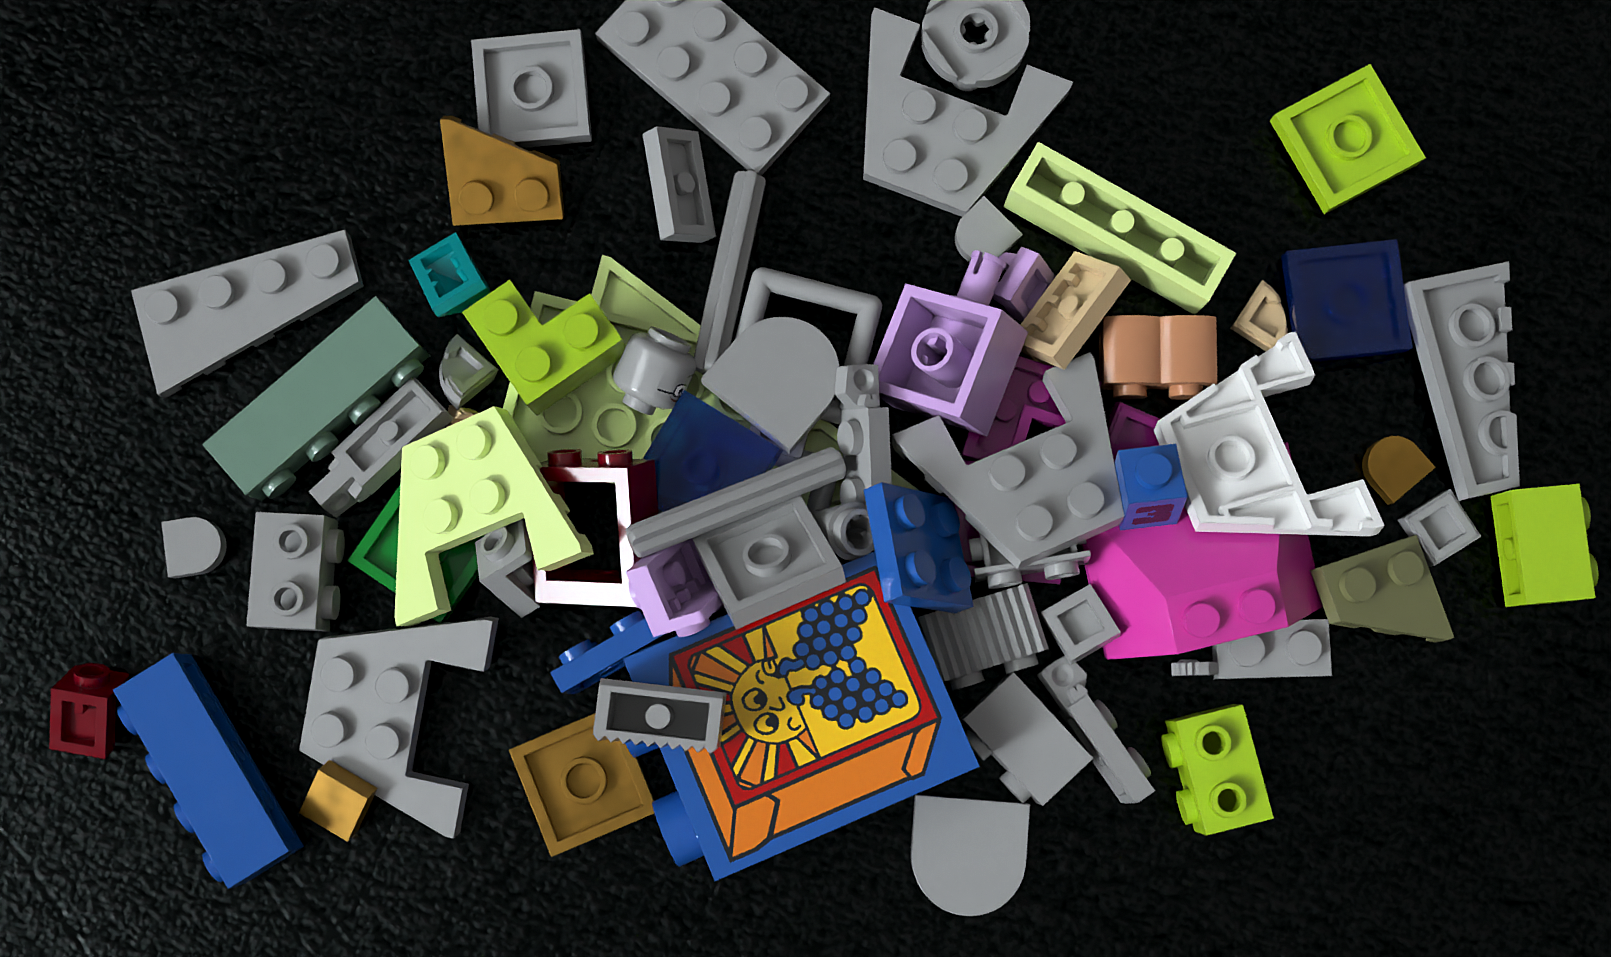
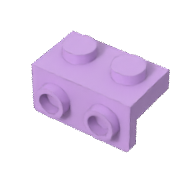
M692 538L643 557L626 571L631 598L634 604L639 609H642L653 637L676 631L678 637L695 634L711 624L709 617L713 613L725 608L696 551Z

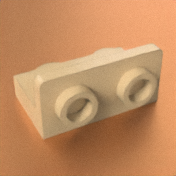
M1075 251L1020 324L1028 331L1021 352L1030 360L1046 365L1052 364L1065 370L1131 279L1121 267Z

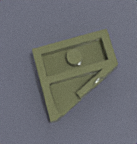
M1417 535L1310 570L1329 624L1350 628L1366 627L1371 628L1374 632L1389 635L1405 634L1426 638V641L1441 642L1454 638Z

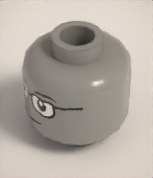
M652 326L648 333L640 332L633 334L624 349L613 375L614 383L625 392L622 400L623 403L647 415H653L656 408L674 409L678 407L696 371L694 357L688 353L691 345L672 333Z

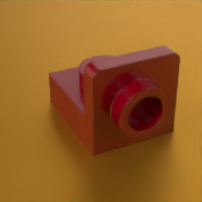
M99 663L73 666L51 688L49 749L106 759L115 749L117 697L113 689L128 681L129 674L110 670L106 665Z

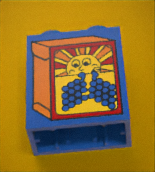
M875 551L842 565L846 579L845 583L739 629L735 628L729 615L726 614L710 621L711 624L695 634L686 637L675 636L623 658L632 682L727 693L721 747L711 754L706 749L697 753L693 747L690 750L684 751L681 746L672 750L669 745L660 748L657 744L647 747L645 743L636 746L632 741L626 743L633 758L660 748L677 791L652 801V806L663 838L678 867L705 856L714 881H717L980 767L911 607L884 602Z

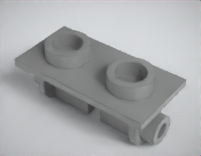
M979 533L980 538L969 539L972 562L984 561L983 568L974 569L975 582L988 581L989 589L1019 585L1023 583L1022 575L1043 571L1047 580L1072 577L1080 574L1079 566L1087 565L1091 557L1090 550L1077 552L1076 545L1086 544V540L1017 569L982 534Z

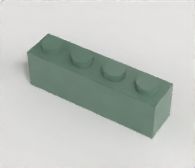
M375 296L202 445L245 495L261 501L266 497L269 499L276 498L288 490L296 481V476L294 475L296 471L310 459L312 462H317L332 452L339 443L337 436L352 423L355 425L362 424L382 405L379 400L395 386L400 389L410 378H417L424 369L422 363L430 355L391 310Z

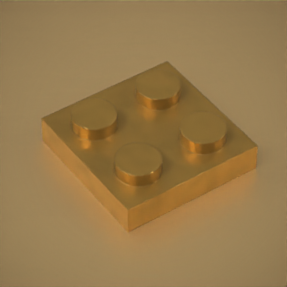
M595 714L509 749L551 857L654 814L652 801H655L639 758H633L626 744H623L620 740L616 742H610L608 739L598 741L593 735Z

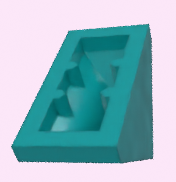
M456 232L409 260L425 296L437 317L461 313L492 292Z

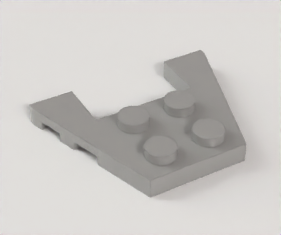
M874 7L871 15L863 180L963 217L984 196L1022 147L1042 127L1044 121L1055 108L1064 101L1073 82L1027 65L1007 115H1002L901 76L918 36L920 24Z
M1091 352L1072 359L1065 370L1055 366L1044 373L1042 381L1066 424L972 464H965L939 415L895 433L892 436L891 444L894 450L904 460L908 458L925 474V480L939 494L944 492L966 514L965 519L1017 569L1121 524L1124 518L1095 360Z
M484 617L468 621L434 623L426 626L402 629L393 628L328 636L319 639L299 751L323 765L328 760H331L378 788L375 793L377 797L443 836L455 838L461 830L469 784L421 774L412 770L431 662L435 661L483 672L489 669L499 618Z

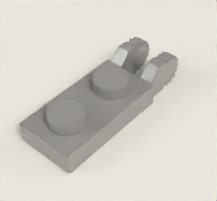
M1328 619L1299 620L1286 628L1213 645V662L1179 660L1177 663H1171L1172 676L1214 675V679L1332 676Z

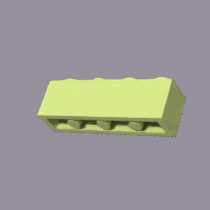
M1040 142L1036 144L1016 178L1003 206L1089 256L1121 267L1133 281L1194 315L1209 302L1236 255L1234 251Z

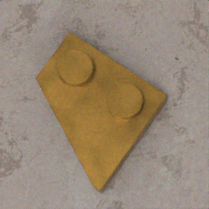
M443 116L440 119L453 226L563 219L565 212L559 160L536 150L528 151L517 146L514 141L495 133L490 135L463 124L461 119L457 117Z

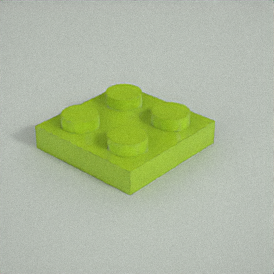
M1371 64L1276 113L1270 120L1324 214L1409 170L1426 158Z

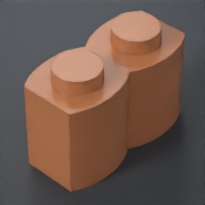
M1120 315L1103 317L1098 324L1099 381L1102 382L1100 389L1113 390L1114 399H1143L1147 397V390L1158 389L1169 390L1170 399L1190 400L1212 384H1217V329L1215 316L1175 315L1158 317Z

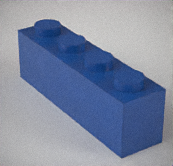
M172 653L113 689L121 704L117 707L120 720L129 732L140 736L149 752L145 756L149 770L160 783H167L177 800V803L174 804L175 814L188 832H195L206 850L202 855L204 864L216 881H224L228 889L245 884L304 847L192 654Z

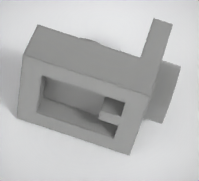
M521 519L494 530L476 541L479 581L521 618L539 608L540 603L535 600L533 553L525 520Z

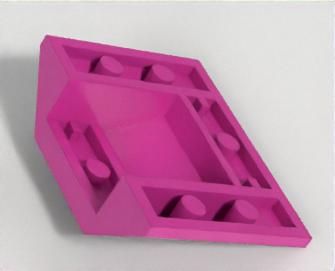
M1284 442V445H1285V447H1286V449H1287V451H1288V454H1289V456H1290V458H1291L1289 445H1288V443H1285V442ZM1184 505L1177 524L1121 531L1118 525L1086 539V544H1080L1081 552L1090 550L1091 553L1090 560L1085 565L1088 583L1091 584L1121 632L1119 638L1103 646L1105 658L1108 660L1174 655L1289 627L1323 607L1310 570L1315 569L1308 535L1195 532Z

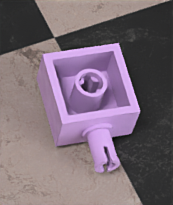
M974 250L957 296H950L905 284L874 365H878L879 398L892 407L929 419L939 415L945 424L988 436L1028 331L1002 309L989 306L1001 273L1007 265L1006 262L986 252L982 257L983 253L981 251Z

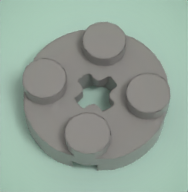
M930 0L921 26L922 49L925 58L940 77L952 82L957 89L973 91L977 88L994 86L1010 77L1022 62L1029 44L1030 16L1022 0ZM970 21L975 27L985 24L989 29L984 36L985 43L967 42L963 38L966 34L964 24Z

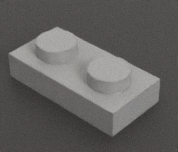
M656 126L643 133L660 240L703 243L716 237L698 131Z

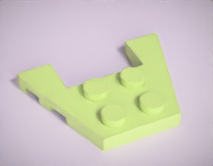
M495 406L402 447L395 597L396 626L411 627L451 611L439 553L525 518L537 570L552 571L594 554L592 545L585 534H579L567 516L570 510L560 494L552 492L539 471L542 467L541 463L506 409Z

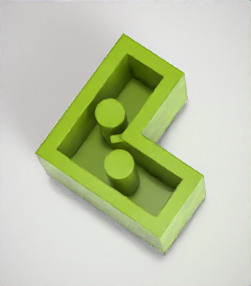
M510 280L462 312L525 404L536 415H539L619 360L626 347L622 338L590 293L544 325L539 322Z

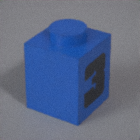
M1168 444L1118 450L1114 464L1124 511V518L1119 525L1120 531L1177 524L1187 500L1177 445Z

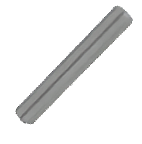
M754 170L738 171L733 178L694 353L696 371L702 373V375L710 369L732 343L766 186L765 178L758 175L757 171Z
M829 447L631 524L626 529L629 545L633 553L641 558L843 479L846 475L844 460L839 450Z

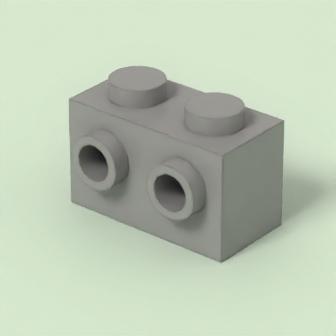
M256 512L247 626L267 629L330 631L331 620L337 619L340 610V589L338 586H333L335 563H341L345 549L344 532L338 529V520L325 515Z

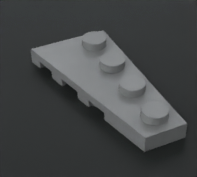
M345 230L131 290L157 394L163 398L171 396L182 389L181 385L203 373L205 375L210 374L227 364L226 360L252 345L257 347L275 337L274 333L298 319L303 321L362 288L364 285L350 235Z
M1509 261L1411 281L1399 287L1458 501L1520 487L1516 414L1510 412L1509 387L1515 385L1514 363L1508 362L1507 332L1512 330L1511 307H1505L1504 283L1510 281Z

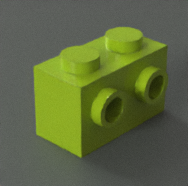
M1580 484L1515 489L1491 496L1505 607L1595 598L1594 587L1597 585L1599 573L1597 562L1594 556L1589 553L1586 530L1590 526L1591 515L1586 499L1581 497Z
M1230 704L1165 721L1168 734L1161 736L1162 747L1169 767H1177L1183 790L1176 791V798L1181 817L1186 825L1193 824L1195 832L1210 835L1274 819L1243 705Z

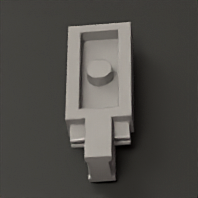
M855 364L837 367L835 396L840 400L839 407L842 409L837 442L846 466V475L840 487L841 504L859 502L866 505L864 489L881 482L892 484L889 408L880 407L878 365Z
M415 377L413 379L410 378L331 452L335 459L328 467L330 472L309 491L323 509L337 518L356 502L360 503L367 499L370 494H374L401 468L403 446L443 429L454 418Z
M1063 656L1040 671L1037 677L1060 708L1057 712L1078 742L1093 757L1092 762L1119 801L1125 804L1138 803L1153 793L1155 790L1147 780L1151 775L1148 765L1134 748L1129 747L1126 750L1113 730L1118 725L1109 709L1100 700L1093 702L1088 696V690L1085 688L1087 674L1076 662L1070 665L1067 658Z

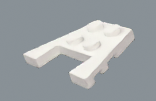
M1296 331L1286 334L1277 341L1274 347L1259 357L1255 355L1240 365L1237 372L1217 385L1212 384L1157 422L1154 433L1159 445H1177L1187 492L1185 508L1195 532L1373 536L1378 534L1384 527V523L1363 479L1313 494H1306L1264 400V397L1310 385L1315 376Z

